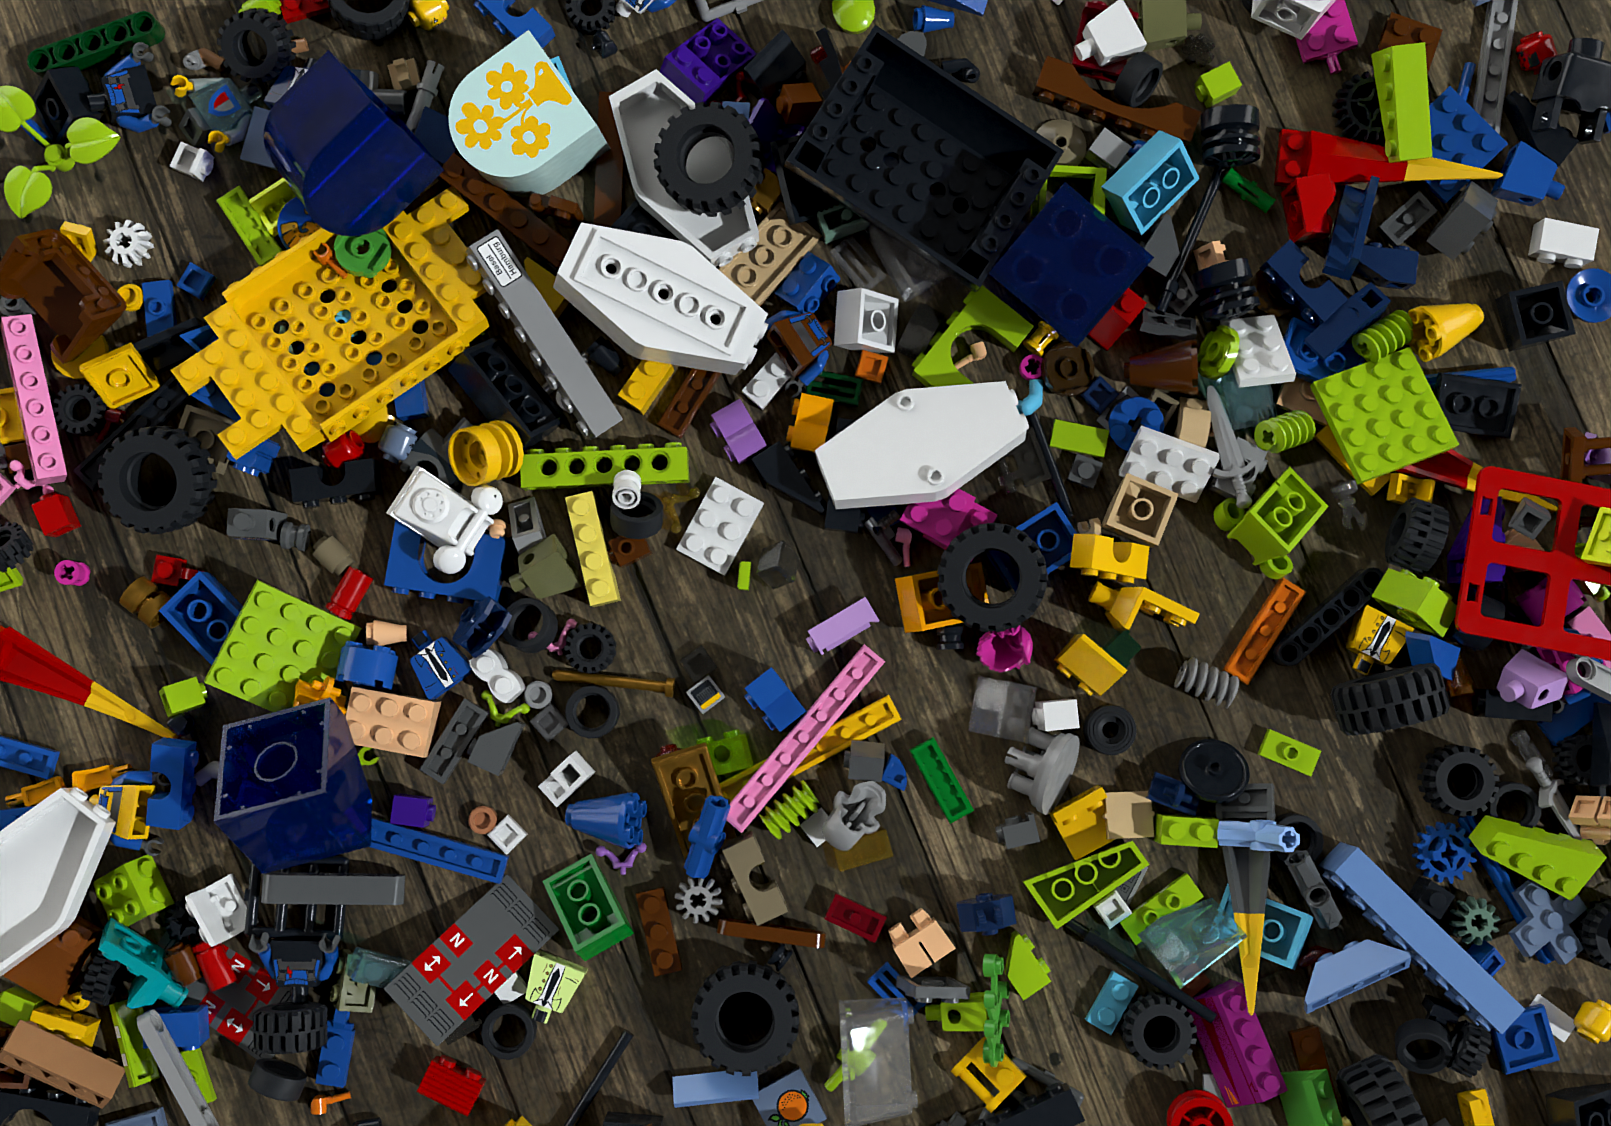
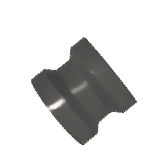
M285 522L280 534L281 548L290 549L295 547L298 551H306L311 537L310 526L308 524L295 526L292 522Z

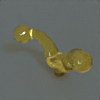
M691 488L688 495L673 494L670 499L667 497L663 498L662 502L667 504L665 511L673 520L671 525L673 533L681 531L679 518L674 509L675 503L686 502L699 497L700 491L698 488Z

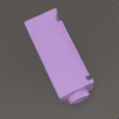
M866 597L808 630L807 632L810 636L806 638V641L814 653L819 651L823 655V649L826 648L827 652L869 628L871 626L869 622L877 623L879 619Z

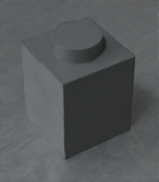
M851 740L850 751H845L843 767L848 768V779L882 782L885 743Z

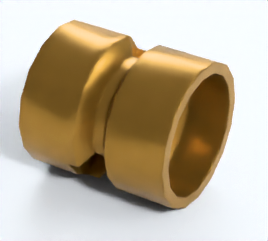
M142 576L124 591L119 603L132 614L138 613L139 620L149 628H155L166 619L159 610L171 597L164 591L157 592L158 587L148 578Z

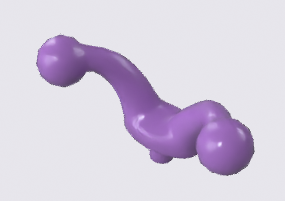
M644 842L641 845H636L624 862H621L604 846H598L595 852L600 857L606 855L610 859L613 868L620 869V875H626V868L633 867L638 852H645L647 846Z

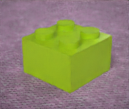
M1388 568L1371 596L1395 619L1442 638L1456 615L1457 606L1451 601L1453 597L1438 588L1439 583L1428 577L1419 579L1416 575L1405 569H1401L1399 572Z

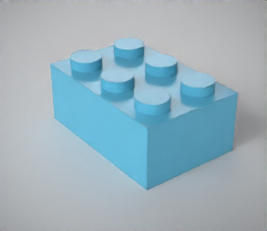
M1159 130L1101 188L1120 224L1142 235L1200 178L1182 140Z

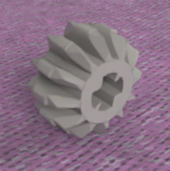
M689 876L688 883L690 887L683 882L679 884V888L685 893L679 892L675 894L676 899L684 900L676 905V909H687L682 916L684 919H687L690 913L694 914L693 923H698L699 915H702L703 920L708 922L710 918L707 911L713 915L718 914V909L713 905H721L723 900L713 897L721 893L720 887L711 890L715 882L713 878L706 885L703 883L704 879L698 878V883H696L695 879ZM701 892L705 895L703 901H706V903L699 902L696 905L693 903L695 897H691V895H699Z

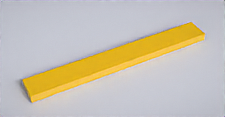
M887 695L835 722L788 779L851 746V740L862 741L902 720L890 696ZM767 759L719 783L723 797L728 800V804H730Z

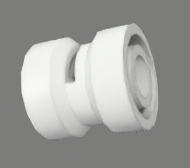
M631 470L618 472L613 480V502L619 508H634L640 501L641 478L636 472Z

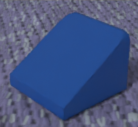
M1484 939L1482 945L1473 944L1466 951L1492 977L1506 962L1496 948Z

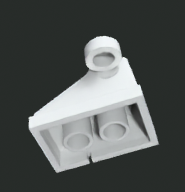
M416 466L386 513L439 547L433 557L435 567L444 573L454 574L464 567L466 563L465 555H474L473 550L488 526L494 523V520L488 515H494L501 509L503 498L497 488L483 484L473 490L470 501L423 468Z

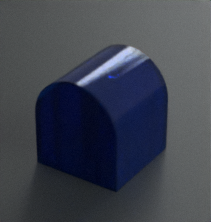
M329 50L275 103L265 122L264 146L270 161L311 218L323 229L337 235L361 236L385 227L444 171L403 120Z

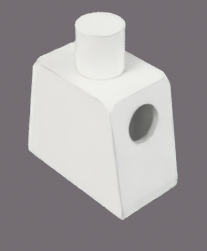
M1118 0L1086 24L1082 32L1085 41L1075 45L1074 49L1080 61L1094 56L1098 65L1103 67L1135 56L1144 50L1147 43L1124 0Z

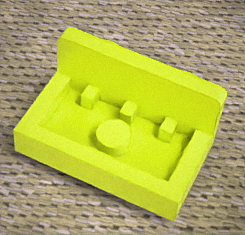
M293 171L249 199V203L259 214L269 233L275 237L278 235V217L285 204L299 195L311 194V192L298 174Z

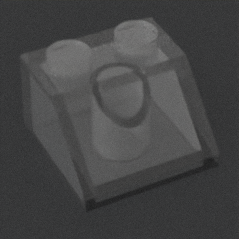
M978 676L968 731L1027 743L1037 687Z

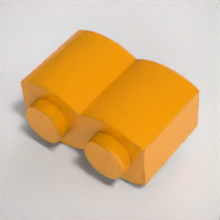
M801 393L800 399L795 398L792 415H797L795 426L789 425L786 441L791 442V449L815 454V450L825 444L834 399Z

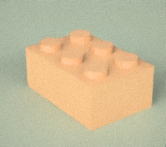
M354 686L351 688L341 742L422 758L428 757L433 747L441 701Z

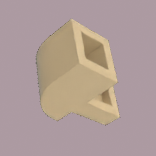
M1179 397L1178 401L1180 403L1177 406L1178 423L1173 437L1205 448L1211 422V411H1207V401Z

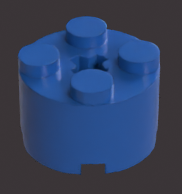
M346 641L345 646H342L335 680L343 683L351 681L353 685L392 690L398 662L396 651L374 645L373 650H370L369 647L363 646L362 643Z

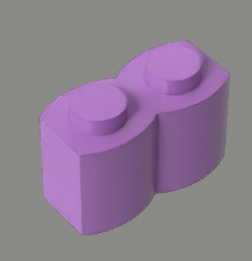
M741 399L711 415L714 422L710 423V426L717 438L723 436L727 446L723 448L731 462L736 460L741 465L768 448Z

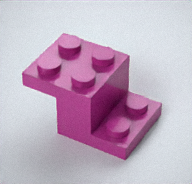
M957 489L948 497L936 502L908 504L899 521L924 534L922 536L924 539L946 550L950 542L963 531L980 524L993 523L997 514L975 503L976 497L961 489Z

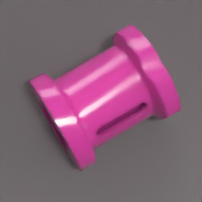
M63 560L55 567L54 576L61 584L82 586L89 581L90 569L85 563Z

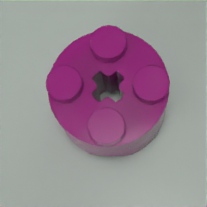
M1547 577L1542 579L1541 582L1539 581L1537 586L1526 590L1515 598L1518 602L1517 604L1531 623L1537 627L1541 624ZM1573 580L1570 581L1565 616L1588 600Z

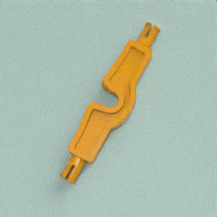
M128 763L114 768L111 764L94 769L74 771L72 773V788L77 787L88 794L92 789L111 785L113 779L128 772H122V770L130 769L132 766ZM55 776L40 783L22 787L21 793L6 796L5 801L17 799L6 803L8 807L23 803L25 806L36 805L58 789L67 787L61 776Z

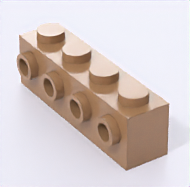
M19 1020L0 1051V1063L101 1109L112 1099L125 1073L124 1067L120 1066L116 1060L104 1059L94 1054L90 1048L76 1046L68 1042L64 1036L48 1033L42 1030L38 1024L31 1021Z

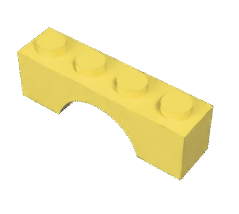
M593 491L565 497L590 606L597 607L621 601L616 577L606 548L602 518L596 494Z

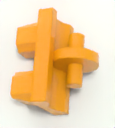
M327 676L324 682L314 680L312 684L299 679L295 685L293 711L307 715L311 706L320 709L318 719L331 725L338 716L344 717L347 708H345L346 696L341 695V689L333 686L335 680L333 677Z

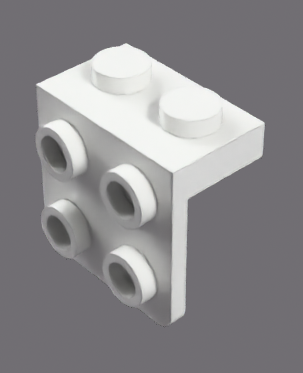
M233 873L204 889L185 896L187 912L192 918L196 919L200 926L199 934L205 943H209L211 947L245 931L247 901H244V893Z

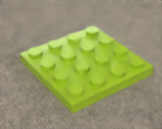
M1411 347L1391 353L1384 358L1381 357L1376 363L1369 361L1314 381L1310 385L1358 485L1444 453L1459 445Z
M257 579L204 682L310 728L319 709L311 706L307 715L294 712L295 685L299 679L311 684L314 680L324 682L327 676L335 679L342 646H345L346 641L355 642L362 628Z

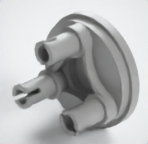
M1031 727L1026 735L1025 743L1046 752L1042 756L1037 754L1032 756L1012 746L1007 753L1018 759L1006 756L1005 764H1010L1026 771L1027 775L1033 777L1034 780L1014 772L1009 778L1007 787L1029 796L1031 805L1036 807L1038 812L1048 815L1057 806L1070 782L1077 762L1080 742L1078 736L1071 733H1060L1052 736Z

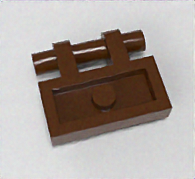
M533 193L529 198V206L538 218L544 219L548 215L552 216L557 220V224L569 229H573V226L579 227L581 222L583 223L584 216L578 203L553 195L548 197Z

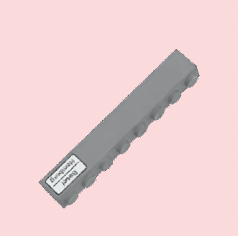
M495 230L469 246L466 251L468 254L466 256L468 264L474 271H479L484 279L482 281L484 288L490 295H495L500 303L498 305L500 312L506 319H511L516 327L514 328L516 336L522 343L526 342L531 349L529 354L533 362L538 367L542 366L547 373L545 376L547 383L553 390H558L563 398L561 399L563 407L569 414L573 413L578 420L576 425L584 437L588 436L592 440L622 421L623 418L499 230Z

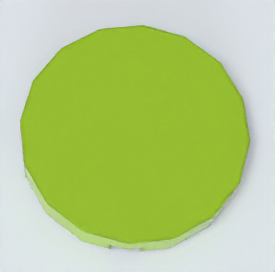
M1219 325L1216 327L1217 330L1215 332L1211 331L1208 333L1200 346L1197 355V361L1201 362L1198 372L1204 378L1210 380L1222 378L1235 362L1240 340L1238 332L1226 325Z

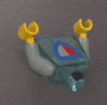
M182 75L174 76L171 81L172 86H181L175 89L176 96L183 97L187 91L191 93L189 97L212 130L208 136V144L217 142L214 149L216 152L221 153L224 151L225 146H230L246 139L254 110L250 103L263 95L256 84L250 82L240 89L231 78H196L188 80Z

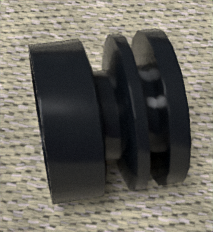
M1230 104L1213 107L1201 113V135L1207 138L1201 145L1204 151L1202 153V163L1206 166L1226 168L1248 165L1259 160L1261 156L1260 148L1258 147L1260 145V137L1254 135L1260 128L1259 109L1247 104Z
M1247 258L1218 263L1202 269L1191 276L1195 293L1197 295L1209 294L1210 296L1199 303L1200 309L1212 308L1202 314L1204 322L1230 320L1242 316L1261 305L1259 297H1248L1257 292L1255 286L1242 287V283L1253 277Z

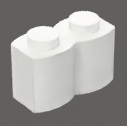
M489 648L483 654L476 658L473 657L469 661L473 672L480 679L488 682L490 691L498 700L504 703H512L525 691L526 686L522 678L516 672L508 669L505 659L496 650Z

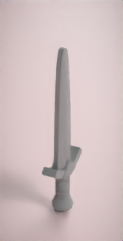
M1210 385L1206 390L1208 410L1211 411V425L1222 470L1215 468L1211 476L1220 479H1232L1237 495L1236 506L1245 509L1252 505L1253 500L1245 489L1246 486L1242 476L1248 473L1257 462L1252 459L1245 466L1222 400L1215 387Z
M1532 757L1528 759L1525 767L1533 773L1541 786L1539 790V807H1551L1568 835L1574 839L1582 840L1579 825L1572 824L1568 817L1570 809L1558 790V786L1565 785L1564 779L1551 781L1543 769L1540 758Z

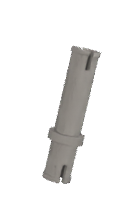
M431 60L427 61L421 83H417L416 89L418 92L401 138L407 141L411 131H413L409 143L413 142L424 107L430 108L433 97H436L438 94L436 88L444 66L438 63L433 74L436 62Z

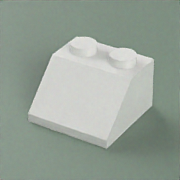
M864 288L838 291L834 346L853 351L866 350L869 352L895 353L899 299Z

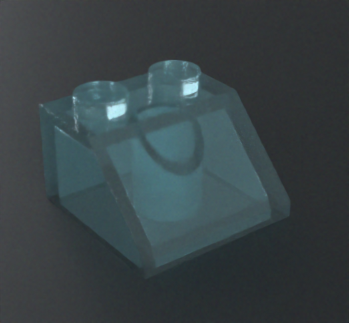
M1234 374L1225 375L1213 381L1234 433L1255 429L1258 423L1278 416L1271 384L1239 388Z

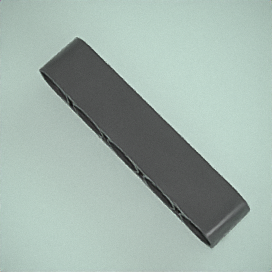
M267 872L263 873L261 902L266 904L401 905L404 904L406 875L384 873Z

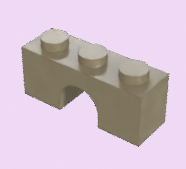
M750 830L724 842L722 845L723 853L719 854L724 868L726 870L731 868L734 875L731 882L737 895L742 893L746 900V903L742 905L748 919L754 918L758 926L788 912L786 901L775 879L765 884H758L749 877L751 870L755 866L765 862L764 854L753 831Z

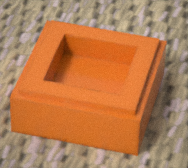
M862 350L855 378L881 385L888 357Z

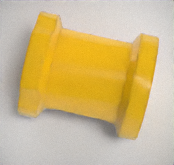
M1040 321L1037 324L1038 328L1029 339L1025 338L1022 342L1031 353L1039 357L1044 355L1043 351L1049 343L1059 337L1057 331L1044 321Z

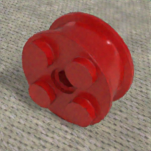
M1194 1089L1181 1093L1172 1101L1167 1111V1126H1198L1202 1124L1201 1126H1234L1224 1103L1215 1094L1206 1090Z

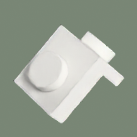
M180 142L170 167L203 182L213 169L214 157L205 149H197Z

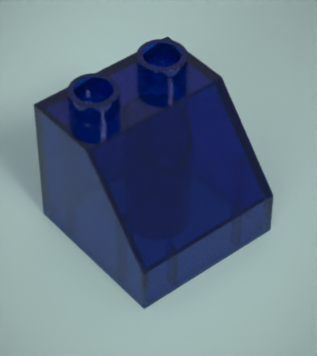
M331 697L223 725L214 823L263 874L371 846L372 796L346 717Z

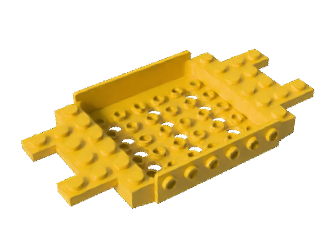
M449 187L408 215L392 195L369 210L364 202L352 205L342 215L334 220L325 222L319 230L311 235L302 237L296 245L288 250L279 252L273 260L264 266L256 267L250 275L241 281L233 282L228 286L227 290L222 292L227 303L204 317L219 339L173 368L171 372L189 396L212 380L218 385L241 417L240 420L217 434L236 460L283 428L286 429L302 452L309 450L326 439H329L330 442L334 441L458 357L465 349L470 348L469 342L489 327L487 318L473 301L487 292L482 284L484 279L478 270L474 271L466 260L468 248L449 225L470 211L469 205L459 192ZM362 221L372 222L380 226L385 231L392 245V252L388 264L373 278L354 276L346 272L348 274L347 278L342 279L332 267L320 264L313 253L315 250L317 254L323 255L326 250L322 243H326L333 252L336 263L340 266L334 250V242L338 233L345 226L361 224L360 222ZM365 244L363 247H357L359 254L368 252V244ZM387 280H393L397 283V288L391 293H386L382 291V284ZM326 290L335 292V299L330 303H323L320 300L321 294ZM408 300L413 304L410 312L400 313L397 310V306L401 301ZM343 310L349 311L351 318L347 323L340 324L336 322L335 317L338 312ZM279 321H286L289 324L288 330L283 334H277L273 330L274 325ZM418 321L428 323V330L423 334H417L413 331V326ZM357 331L365 332L366 340L362 344L352 343L351 336ZM293 342H302L304 350L300 354L293 355L289 353V346ZM372 352L382 354V360L377 365L367 363V356ZM310 362H316L320 366L319 372L313 376L306 375L304 372L305 366ZM326 383L335 385V392L329 397H324L320 394L321 386Z

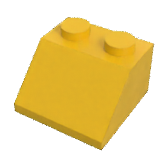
M1084 633L1074 635L1054 659L1059 664L1057 669L1067 678L1075 677L1080 682L1078 687L1089 696H1092L1093 693L1096 696H1101L1127 671L1126 668Z

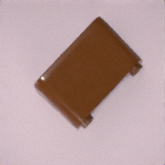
M45 229L16 236L0 261V295L7 299L24 297L58 335L52 340L50 347L54 355L63 364L77 359L126 310V302L72 241L58 230Z

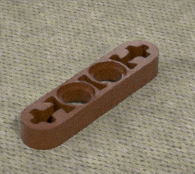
M727 917L718 918L716 931L727 936L813 948H824L826 932L771 923H763L757 926L755 921Z

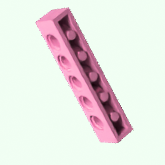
M32 315L1 317V333L35 486L65 482L67 471Z

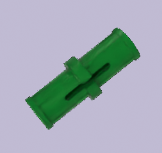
M1233 168L1229 170L1221 181L1241 195V200H1248L1265 214L1276 201L1275 198L1256 186V181H1249ZM1238 183L1242 184V185H1243L1244 187H1246L1248 190H1250L1251 192H1253L1254 194H1256L1259 198L1255 197V196H1254L1253 194H1251L1249 191H1247L1246 189H1244L1243 187H1241Z

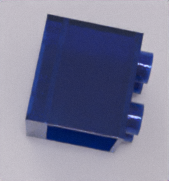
M1065 182L989 274L1077 348L1154 257Z

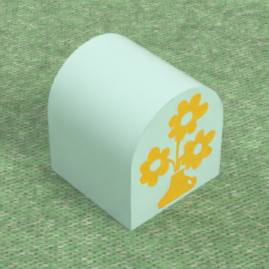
M529 30L470 72L458 85L450 103L449 129L459 153L487 181L512 196L530 197L533 193L546 194L596 160L598 156L600 157L611 149L597 124Z

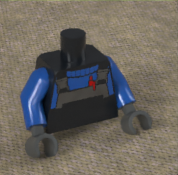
M143 42L136 43L133 47V53L127 55L105 73L101 78L102 93L87 95L91 112L107 110L112 124L137 133L155 128L159 123L165 127L171 125V120L163 117L165 114L170 113V110L162 105L157 106L145 64L141 65V60L151 62L154 58L150 52L142 55L143 50L149 47V45Z
M264 932L262 933L261 940H257L255 935L252 934L249 942L250 950L258 953L269 975L275 980L278 987H291L292 1003L308 1002L309 987H317L322 984L324 980L330 977L339 963L337 946L340 941L339 935H336L333 941L327 938V933H324L321 940L273 939L269 944V934Z

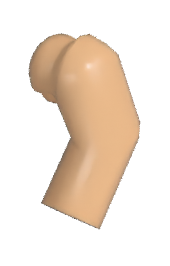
M493 519V525L491 524L487 528L490 536L495 539L500 538V536L507 538L512 536L511 525L501 519Z

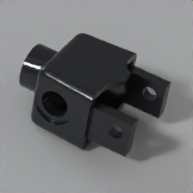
M1573 38L1569 41L1567 53L1547 57L1542 61L1531 102L1537 104L1531 131L1539 133L1555 130L1560 111L1581 116L1576 137L1580 141L1577 144L1584 145L1601 141L1606 115L1611 112V62L1601 59L1605 45L1603 41L1593 38Z

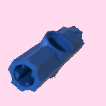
M710 795L705 799L700 818L690 831L688 841L691 842L684 868L686 869V874L692 878L704 879L708 876L714 856L724 843L726 833L723 832L731 806L728 804V800L722 796Z

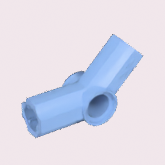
M1224 820L1219 821L1218 826L1220 846L1250 847L1251 850L1294 852L1296 846L1300 844V834L1296 833L1294 827L1277 825L1276 821L1250 820V822Z

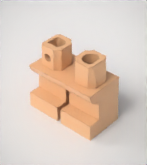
M1576 795L1568 816L1572 824L1580 825L1582 839H1592L1595 845H1606L1611 840V797L1604 796L1602 799L1601 796Z
M923 908L910 915L917 928L909 934L901 922L888 930L894 943L892 944L893 949L911 978L932 965L931 960L919 942L923 944L934 962L956 949L934 917L931 918Z

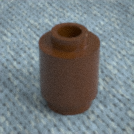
M180 942L167 949L168 955L163 959L175 981L180 982L181 986L184 987L200 979L203 974L196 960V954H193L191 944L184 945L183 942Z

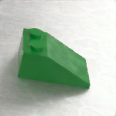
M592 853L542 881L575 953L584 961L634 934L621 905Z

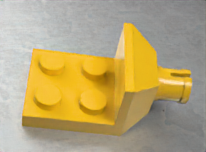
M1097 581L1088 598L1089 602H1094L1106 609L1105 615L1112 627L1117 631L1129 630L1138 610L1152 616L1154 613L1164 616V622L1177 628L1179 625L1185 627V625L1195 624L1200 614L1145 587L1112 589Z

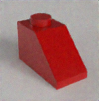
M1125 286L1086 335L1104 350L1108 351L1146 306L1147 302Z

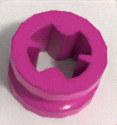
M1033 354L1026 356L1022 360L1019 372L1025 380L1029 381L1041 377L1042 358ZM1028 361H1034L1033 365L1035 363L1038 364L1039 368L1036 370L1035 375H1031V371L1027 373L1025 370L1029 365Z

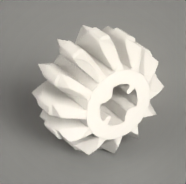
M126 220L124 225L120 222H115L116 229L114 231L106 229L107 233L111 236L103 240L104 244L109 246L105 252L108 256L112 257L114 263L118 265L123 263L125 267L131 268L133 263L142 266V257L151 258L147 250L154 248L153 244L149 242L152 235L145 231V227L142 224H134L131 220Z

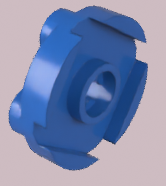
M1134 396L1116 404L1110 413L1108 420L1110 436L1124 450L1129 451L1139 430L1137 429L1136 432L1131 430L1132 426L1128 424L1130 419L1135 420L1137 417H1140L1144 427L1161 433L1164 432L1162 412L1155 402L1146 397Z

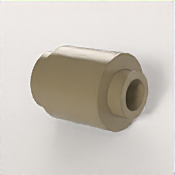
M323 536L313 546L315 549L313 556L331 574L336 573L340 577L349 566L355 563L351 558L352 554L334 536L329 538Z

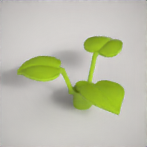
M6 85L0 86V131L14 132L22 125L46 147L44 158L48 165L34 166L32 170L24 166H16L5 178L4 194L7 203L12 211L23 219L29 213L45 205L51 197V181L45 174L39 171L50 170L54 172L57 169L61 172H67L74 167L75 162L80 164L94 163L107 155L116 146L121 137L100 121L86 117L76 120L69 127L67 138L70 143L65 144V148L59 144L51 145L26 123V120L31 119L36 113L33 99L25 91Z

